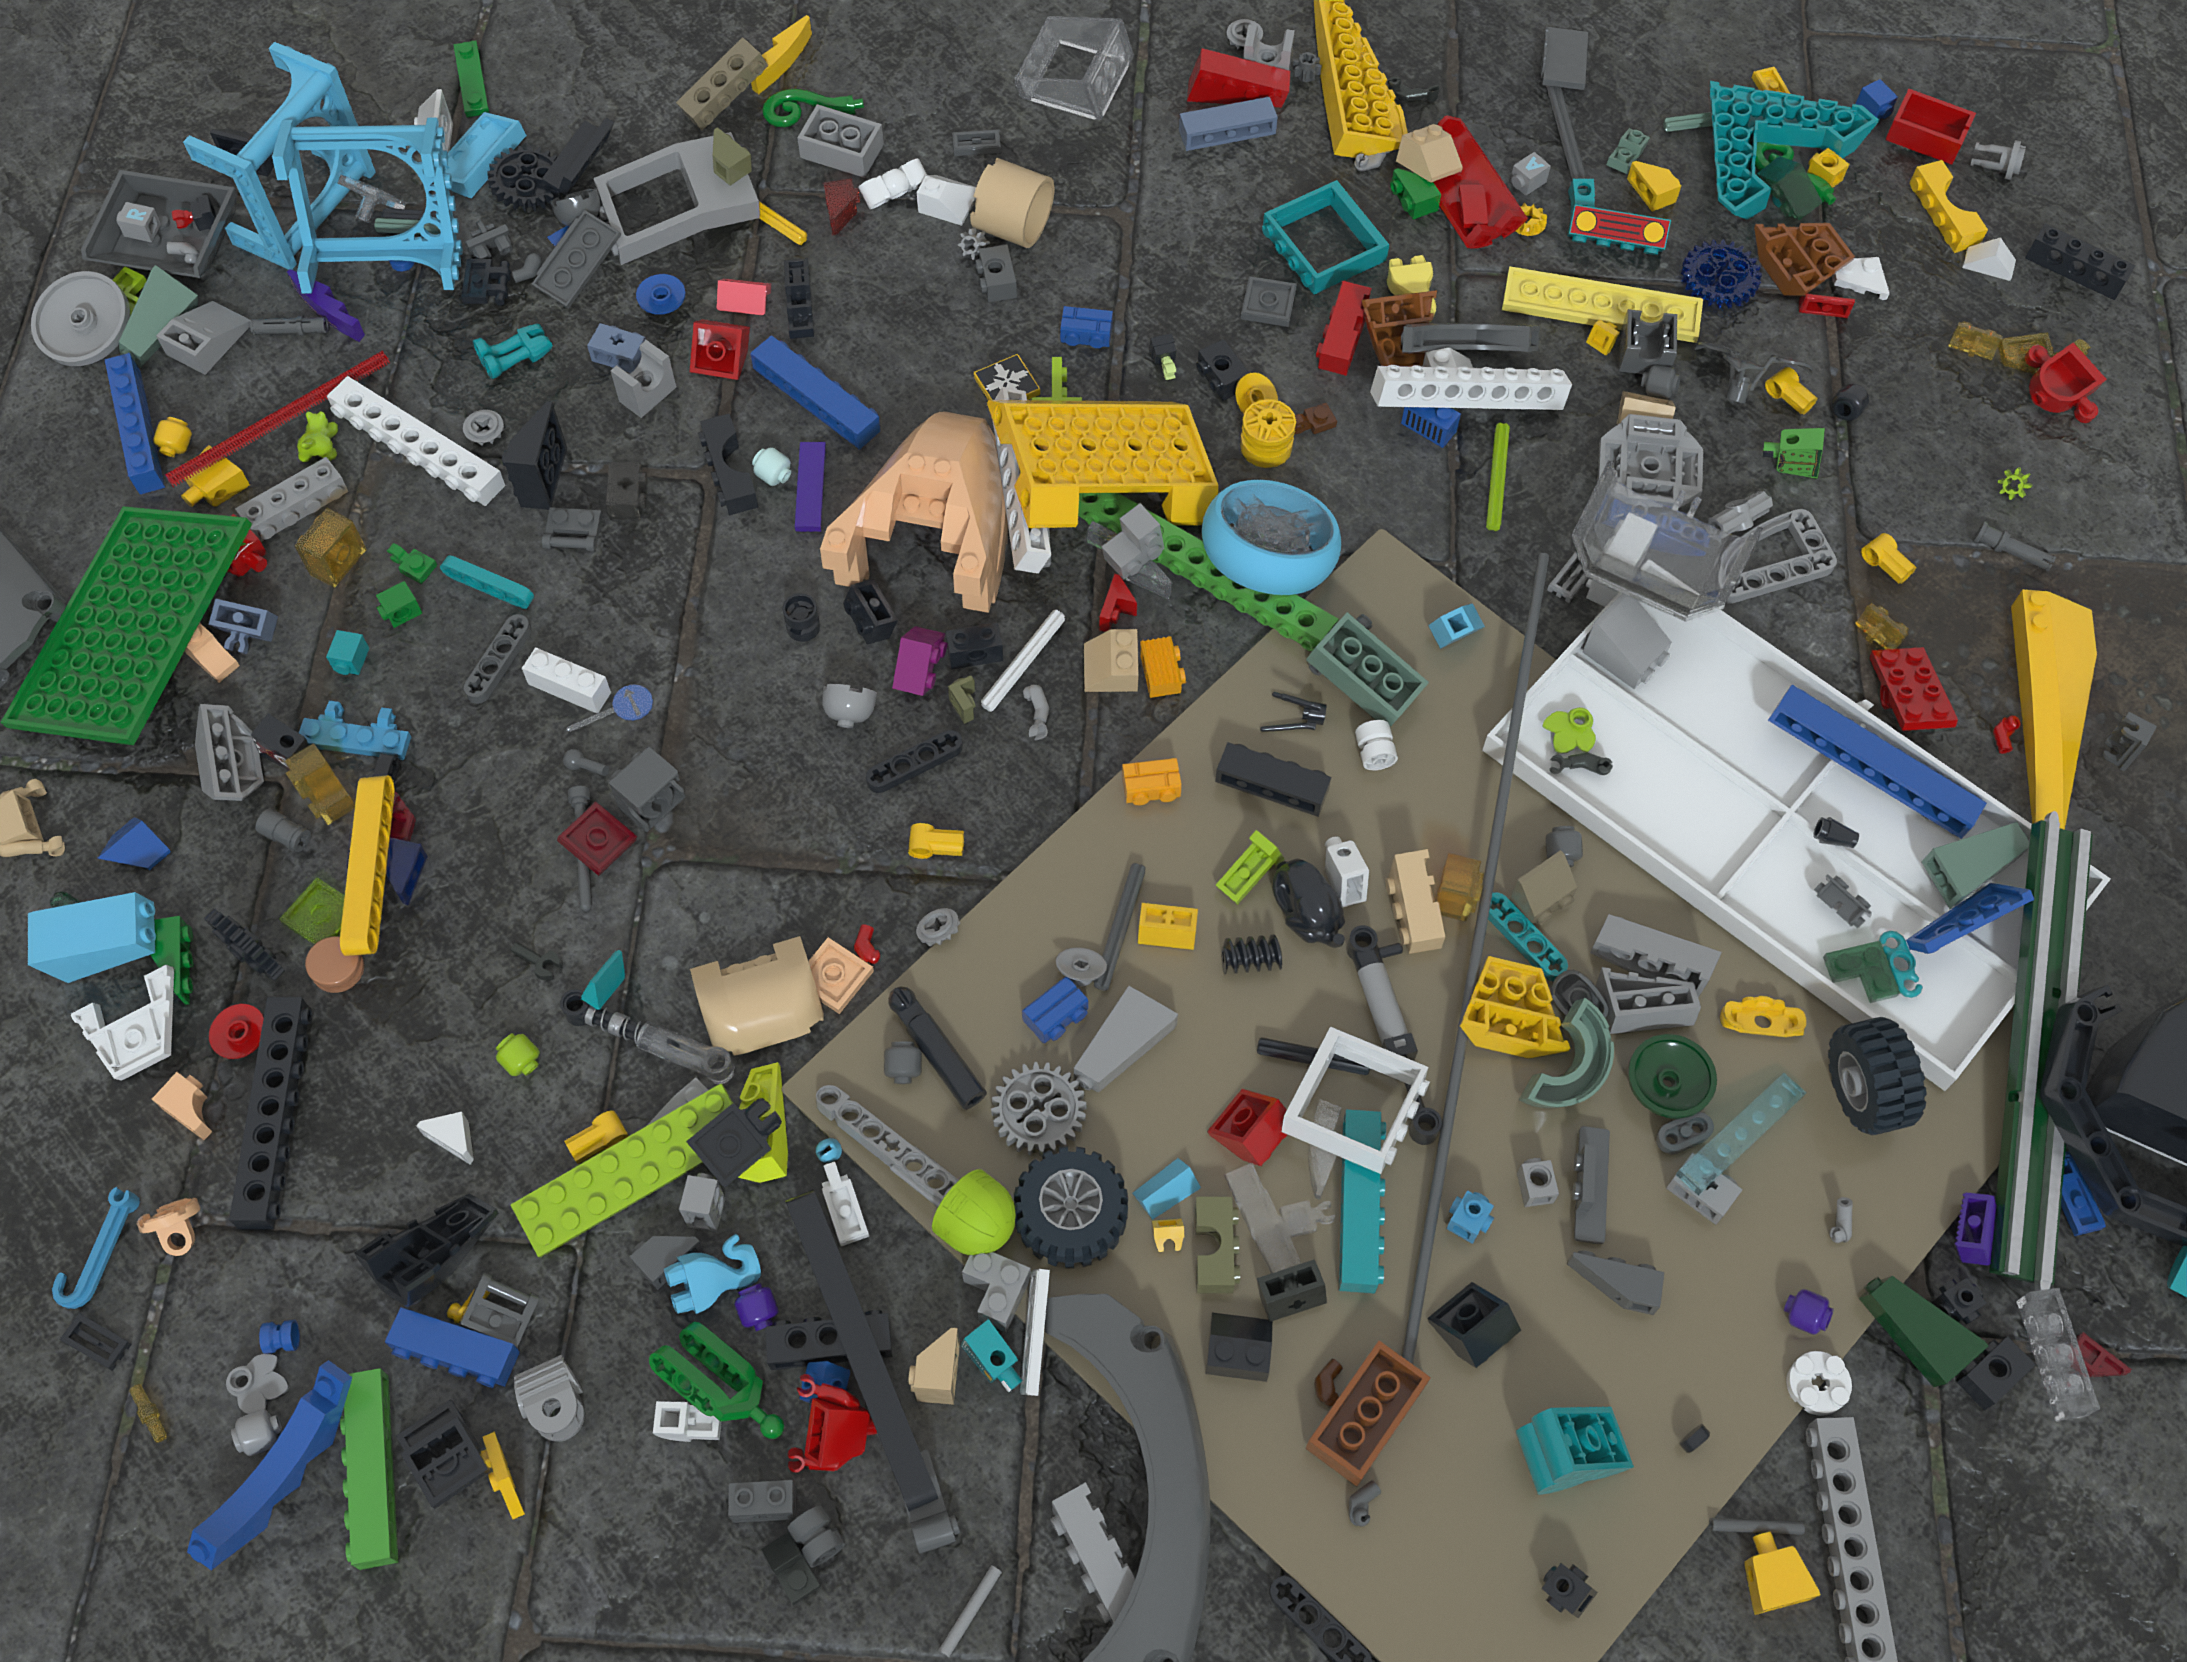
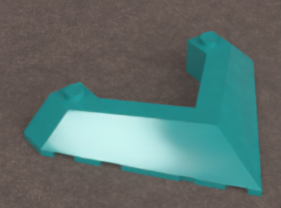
M1710 81L1718 201L1732 214L1745 219H1750L1766 208L1771 188L1755 174L1757 142L1821 148L1823 151L1829 148L1843 159L1858 148L1877 125L1879 119L1862 105L1853 104L1852 107L1837 105V101L1819 99L1818 102L1804 100V96L1770 90L1761 91L1739 85H1734L1733 88L1723 87L1719 85V82Z

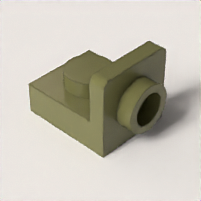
M968 676L966 678H959L948 686L949 701L964 724L974 719L973 708L976 707L971 696L975 692V682L972 676Z

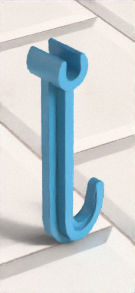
M115 1187L109 1193L108 1200L111 1207L75 1290L71 1295L65 1296L63 1294L67 1276L64 1273H59L56 1276L52 1293L57 1304L67 1309H76L85 1305L92 1298L128 1214L134 1212L140 1204V1198L129 1190L123 1192Z

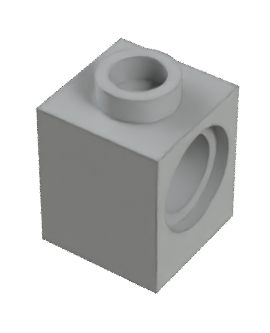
M1533 1158L1521 1164L1517 1177L1524 1207L1554 1203L1559 1192L1551 1160L1541 1161L1540 1158ZM1537 1176L1541 1178L1544 1185H1535L1530 1177Z

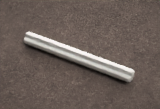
M1053 610L983 697L981 706L991 712L997 707L1065 621V615L1062 612Z

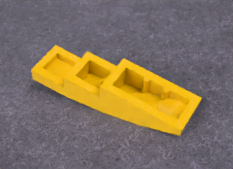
M804 16L772 38L773 48L762 54L768 67L751 82L752 90L758 95L773 84L803 51L812 35L809 16Z

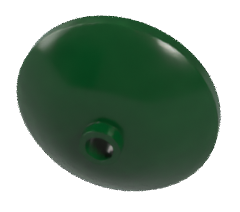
M1662 1034L1651 1037L1637 1047L1629 1061L1628 1080L1633 1094L1645 1108L1657 1115L1673 1119L1693 1116L1702 1111L1715 1094L1717 1073L1712 1059L1700 1045L1686 1037L1674 1034ZM1663 1080L1670 1081L1672 1083V1086H1666Z

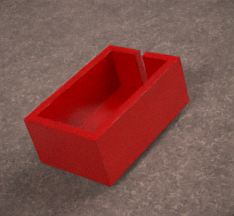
M1908 89L1885 140L1932 158L1943 160V162L1952 165L1976 113Z

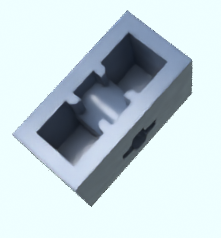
M600 323L587 347L593 362L613 368L617 365L622 370L632 373L640 363L642 357L640 345L646 338L636 332L631 333L621 330L616 326Z

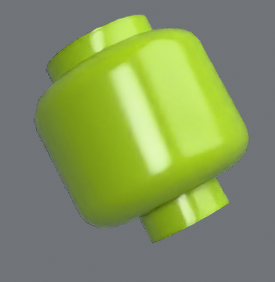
M511 1033L496 1047L498 1051L496 1055L497 1062L511 1076H518L522 1073L528 1076L539 1065L536 1060L539 1057L540 1050L524 1034L515 1036Z

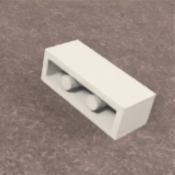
M536 647L522 667L528 685L597 714L611 694L605 676Z

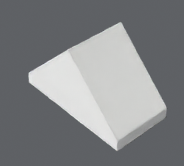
M2000 237L1968 247L1962 268L2010 281L2016 259Z
M462 1112L423 1120L417 1124V1128L423 1136L466 1163L471 1164L473 1162L469 1122Z

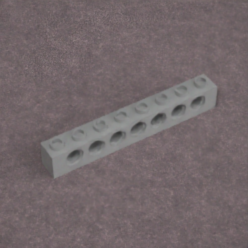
M1854 1417L1817 1418L1806 1429V1442L1808 1447H1812L1814 1460L1811 1462V1471L1813 1478L1817 1479L1819 1491L1817 1492L1816 1500L1818 1509L1823 1511L1825 1524L1822 1525V1536L1824 1542L1829 1546L1828 1571L1831 1576H1834L1836 1589L1833 1592V1600L1836 1609L1840 1610L1842 1623L1839 1624V1636L1841 1642L1846 1645L1847 1657L1845 1662H1898ZM1828 1446H1832L1837 1450L1839 1454L1838 1460L1833 1459L1828 1454ZM1833 1477L1843 1482L1844 1492L1835 1488ZM1839 1509L1848 1513L1850 1517L1849 1524L1844 1523L1840 1519ZM1845 1542H1849L1854 1546L1856 1551L1855 1557L1847 1554L1844 1548ZM1851 1574L1860 1579L1861 1590L1852 1586L1850 1582ZM1857 1607L1865 1611L1867 1615L1866 1624L1858 1620L1856 1616ZM1863 1641L1868 1642L1872 1646V1658L1864 1654L1862 1650Z

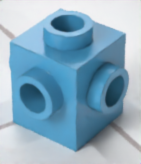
M1467 1190L1463 1199L1457 1196L1449 1210L1453 1216L1446 1229L1473 1244L1480 1230L1486 1233L1494 1220V1217L1489 1215L1494 1205L1489 1203L1488 1198L1484 1195Z

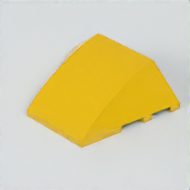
M1488 956L1460 1024V1027L1472 1043L1477 1047L1528 1059L1567 1052L1571 1049L1568 1040L1564 1041L1559 1028L1562 1023L1560 1018L1554 1014L1551 1005L1553 998L1542 969Z

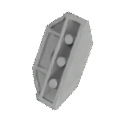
M200 704L195 749L202 791L213 800L242 801L264 782L259 752L251 736L252 731L242 720L233 714L234 711L229 706Z

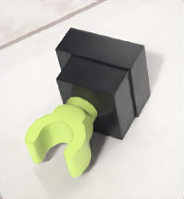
M1172 333L1150 338L1149 353L1151 359L1154 360L1155 365L1162 363L1165 380L1174 379V372H1176L1173 361L1176 358L1177 350Z

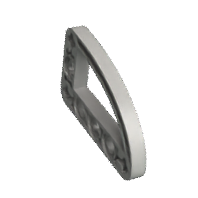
M1797 509L1756 526L1740 537L1727 550L1716 570L1714 578L1715 593L1719 600L1724 603H1736L1828 576L1834 570L1837 559L1813 515L1807 510ZM1787 528L1803 554L1799 557L1727 577L1729 567L1741 553L1758 541ZM1809 538L1814 539L1818 542L1819 546H1809L1805 540ZM1802 566L1806 569L1807 573L1798 574L1793 567ZM1773 572L1782 575L1783 580L1775 581L1771 578L1770 574ZM1754 579L1758 581L1760 587H1750L1747 584V580Z

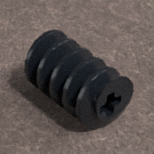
M1263 935L1258 937L1257 943L1252 936L1247 937L1245 944L1241 937L1236 938L1234 945L1230 938L1224 940L1221 952L1224 974L1227 973L1228 966H1231L1234 974H1237L1239 965H1243L1245 972L1249 973L1251 964H1254L1257 972H1260L1262 963H1265L1268 971L1272 970L1274 962L1277 963L1279 970L1282 969V951L1276 935H1270L1268 943Z

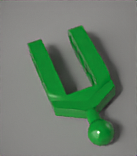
M692 1322L685 1327L679 1334L680 1342L686 1351L738 1392L731 1399L718 1385L672 1347L663 1345L649 1356V1364L654 1373L706 1416H714L720 1422L751 1417L760 1424V1432L768 1439H776L784 1432V1421L780 1416L776 1414L768 1415L758 1407L763 1381L756 1376L751 1364L701 1323Z

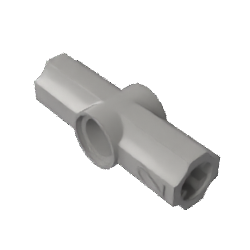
M1757 491L1745 499L1727 503L1724 511L1709 518V522L1705 525L1707 534H1710L1713 539H1723L1735 531L1751 528L1754 525V520L1769 512L1770 507L1773 506L1772 498L1765 491Z

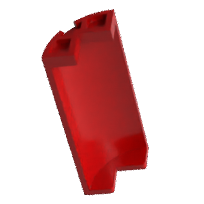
M1446 115L1438 122V125L1452 136L1463 168L1461 172L1433 182L1441 193L1439 206L1467 248L1486 247L1492 245L1493 239L1502 236L1504 239L1515 232L1528 218L1461 118ZM1483 184L1488 225L1477 224L1474 228H1463L1460 216L1461 203L1458 195L1459 185Z

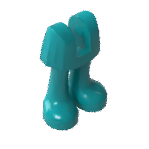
M540 324L517 329V334L496 345H488L482 338L472 341L479 360L491 379L499 377L504 371L524 359L529 358L532 362H536L553 347L549 338L545 336V332Z

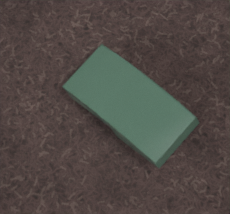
M1629 128L1621 137L1618 147L1610 155L1606 165L1628 174L1632 162L1639 159L1650 137L1644 135L1639 130Z

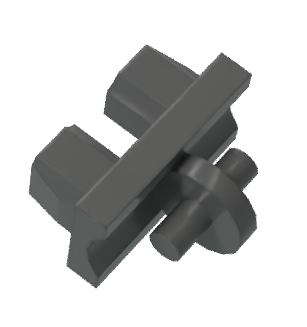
M480 220L476 222L478 230L470 233L472 239L465 241L470 257L474 256L476 259H492L489 249L495 246L500 255H505L512 251L509 229L506 224L495 228L493 223L484 226Z

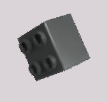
M1628 309L1620 331L1619 372L1644 374V372H1649L1653 365L1672 367L1677 355V314L1664 313L1659 321L1648 323L1640 318L1641 310Z
M647 747L643 752H637L623 770L619 769L613 773L609 781L618 808L645 832H648L686 797L684 789L673 780L674 778L677 781L680 780L678 771L651 747Z

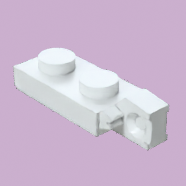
M835 1162L824 1165L828 1181L822 1183V1191L840 1246L869 1237L851 1180L848 1179L847 1175L840 1177Z

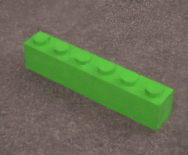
M381 1368L349 1374L352 1376V1381L344 1405V1416L340 1418L341 1432L345 1435L346 1447H343L341 1452L343 1465L347 1466V1478L343 1480L344 1496L348 1498L349 1508L344 1513V1522L346 1529L350 1531V1542L346 1543V1558L348 1562H351L352 1566L359 1570L398 1563L389 1376Z

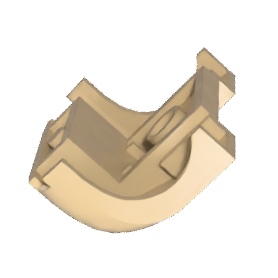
M800 936L773 944L775 953L768 956L763 955L754 960L733 964L721 970L718 961L690 969L703 1019L712 1047L716 1053L719 1051H732L733 1056L745 1054L803 1036L811 1032V1026L818 1021H824V1013Z

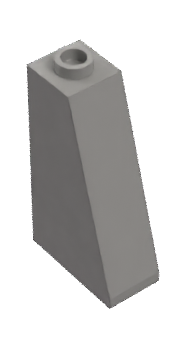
M1128 986L1075 1065L1074 1079L1078 1080L1079 1086L1083 1089H1093L1099 1093L1175 1029L1178 1013Z

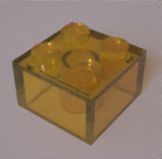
M326 508L314 520L313 525L305 534L300 536L295 545L309 574L334 588L367 550L353 521L329 508Z

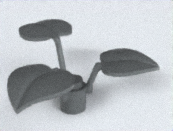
M1699 342L1695 347V350L1710 348L1726 354L1723 356V359L1730 363V379L1728 382L1730 386L1726 399L1740 403L1746 402L1749 390L1754 391L1757 382L1773 363L1796 364L1804 368L1810 376L1813 373V368L1807 363L1787 356L1771 355L1763 367L1755 362L1737 358L1736 355H1740V353L1725 345ZM1735 369H1736L1738 372L1740 371V374H1739V375L1736 374V376H1735ZM1746 369L1761 370L1752 383H1749L1751 378L1744 376Z

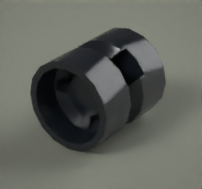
M803 593L789 596L784 601L782 607L787 633L796 641H810L820 631L816 602L811 596Z

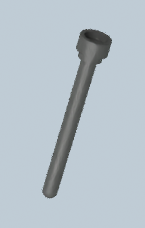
M574 786L568 789V802L574 808L576 820L586 811V807L591 801L590 789L585 786ZM577 858L580 908L582 911H589L591 909L589 868Z

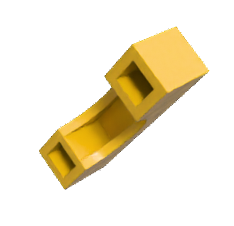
M1943 160L1918 166L1909 184L1922 202L1924 209L1927 210L1933 219L1934 225L1938 227L1944 236L1945 242L1949 244L1954 253L1980 244L1988 229L1977 212L1961 210L1954 206L1946 197V192L1953 176Z

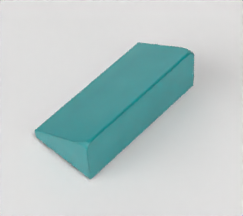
M620 950L615 951L590 980L581 996L583 1001L597 1010L601 1009L625 979L623 956Z

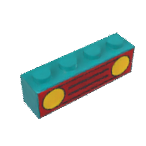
M1575 204L1572 208L1567 236L1572 237L1573 242L1586 243V240L1596 241L1597 246L1610 247V244L1620 245L1619 249L1634 251V248L1644 249L1643 253L1658 255V252H1663L1666 248L1671 220Z

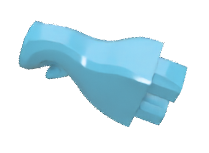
M737 1234L724 1242L722 1247L723 1253L730 1259L741 1260L742 1267L740 1269L732 1268L719 1259L704 1253H689L677 1257V1263L664 1268L665 1277L670 1287L680 1283H684L685 1286L684 1291L671 1295L674 1310L677 1313L693 1310L698 1314L711 1307L724 1291L746 1288L757 1282L761 1276V1269L753 1246L750 1244L734 1245L739 1241Z

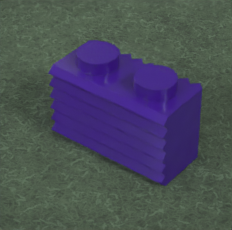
M1967 1192L1963 1194L1962 1210H1960L1961 1215L1959 1216V1226L1956 1232L1957 1242L1955 1243L1961 1262L1990 1265L1997 1207L1992 1195Z

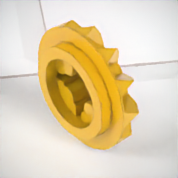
M1523 203L1521 209L1526 216H1531V219L1515 232L1525 236L1541 233L1547 224V215L1543 214V208L1537 209L1535 204L1527 206L1526 203Z

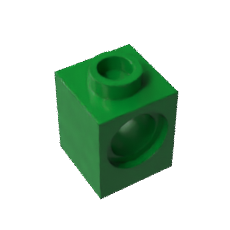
M405 581L376 595L380 603L376 607L384 621L389 619L394 628L423 614Z

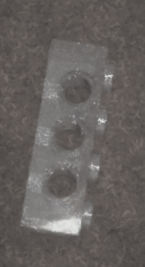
M2052 1288L2027 1293L2017 1301V1305L2056 1422L2084 1418L2098 1411L2100 1407L2060 1289Z

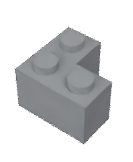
M1141 503L1120 518L1122 532L1102 546L1104 559L1123 580L1129 575L1132 576L1138 573L1146 562L1156 559L1164 550L1160 524Z
M994 1252L970 1255L962 1271L963 1281L986 1291L977 1311L978 1319L982 1323L989 1319L996 1329L1007 1333L1030 1282L1031 1269Z

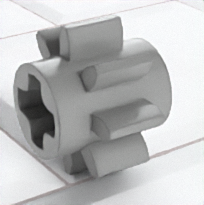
M976 228L969 229V234L967 232L960 234L963 239L958 246L964 251L963 256L971 254V258L974 260L979 257V249L985 248L990 241H986L984 237L985 231L977 233Z

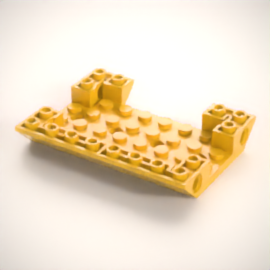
M988 400L987 402L1000 444H1012L1021 471L1014 487L1028 528L1076 527L1078 525L1079 493L1169 492L1162 504L1167 521L1175 526L1202 525L1208 506L1218 495L1216 477L1190 408L1186 404L1161 401ZM1034 445H1038L1039 448L1045 451L1038 450ZM1082 445H1085L1086 448H1088L1089 450H1092V451H1088V450L1084 449Z

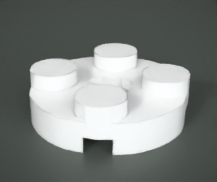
M1821 1351L1805 1353L1793 1363L1786 1377L1787 1389L1791 1398L1810 1414L1818 1416L1833 1414L1850 1399L1852 1391L1851 1377L1845 1368L1843 1360L1838 1356H1832ZM1816 1376H1820L1822 1380H1825L1826 1386L1823 1387L1825 1391H1819L1817 1385H1812V1379L1815 1380Z

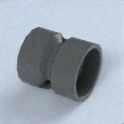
M823 1505L815 1506L792 1521L787 1528L795 1543L803 1545L801 1553L811 1568L832 1558L846 1544L837 1528H830L832 1520Z

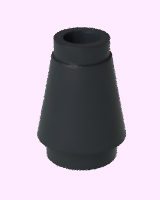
M1821 817L1815 826L1813 837L1822 844L1854 848L1859 840V833L1831 817L1827 819Z

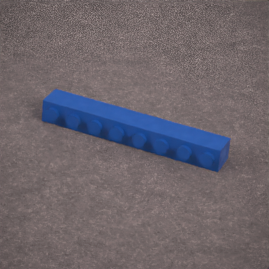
M1794 685L1789 687L1768 719L1769 722L1960 839L1972 829L1987 804L1973 793L1958 786L1950 779L1930 769L1927 765L1907 755L1902 750L1879 738L1876 734L1871 733L1853 720L1848 719Z

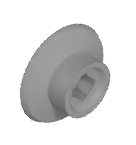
M1069 948L1059 953L1056 958V965L1059 971L1076 986L1089 985L1093 980L1101 977L1107 969V964L1103 957L1097 952L1086 948Z

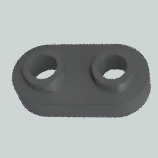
M1703 1112L1687 1118L1673 1120L1663 1125L1656 1135L1657 1145L1667 1154H1678L1707 1141L1714 1130L1713 1121ZM1692 1126L1699 1127L1701 1133L1694 1132ZM1666 1137H1672L1675 1140V1144L1668 1143Z

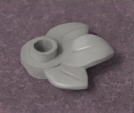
M271 1354L255 1356L247 1366H239L229 1373L226 1380L227 1390L237 1397L238 1406L243 1412L250 1414L261 1409L266 1410V1400L279 1398L288 1391L289 1385L285 1378L274 1372L278 1360L277 1356ZM247 1377V1384L244 1387H239L240 1380Z

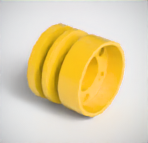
M1273 399L1259 400L1251 404L1245 410L1240 440L1241 453L1248 462L1255 466L1263 468L1277 467L1285 463L1291 455L1296 427L1295 414L1289 406Z

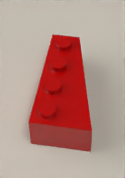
M1202 48L1188 81L1187 102L1233 104L1270 97L1274 107L1282 108L1289 93L1290 71Z

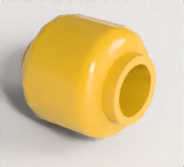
M168 417L167 420H161L158 423L153 443L160 448L159 452L161 454L175 457V454H184L187 451L192 432L187 427L188 424L186 422Z

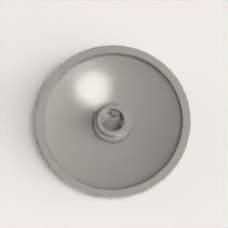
M81 271L63 276L53 282L41 294L35 304L31 318V331L34 341L43 353L60 364L84 366L97 362L109 355L119 345V340L130 318L129 302L123 290L103 274Z

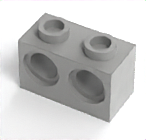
M699 1173L697 1176H687L679 1211L688 1228L712 1232L718 1231L725 1202V1196L718 1180H715L714 1176Z

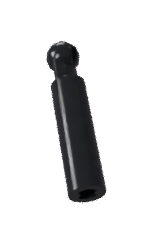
M900 986L893 989L888 998L890 1009L899 1016L907 1027L906 1031L961 1107L967 1110L981 1102L987 1095V1091L932 1016L926 1013L916 999L915 993L908 987Z

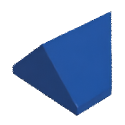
M133 817L112 835L97 859L144 867L151 870L171 851L143 821Z

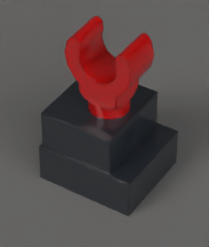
M208 195L198 197L199 202L190 203V212L187 210L172 211L173 221H176L178 229L187 227L192 221L195 222L199 231L211 229L217 215Z

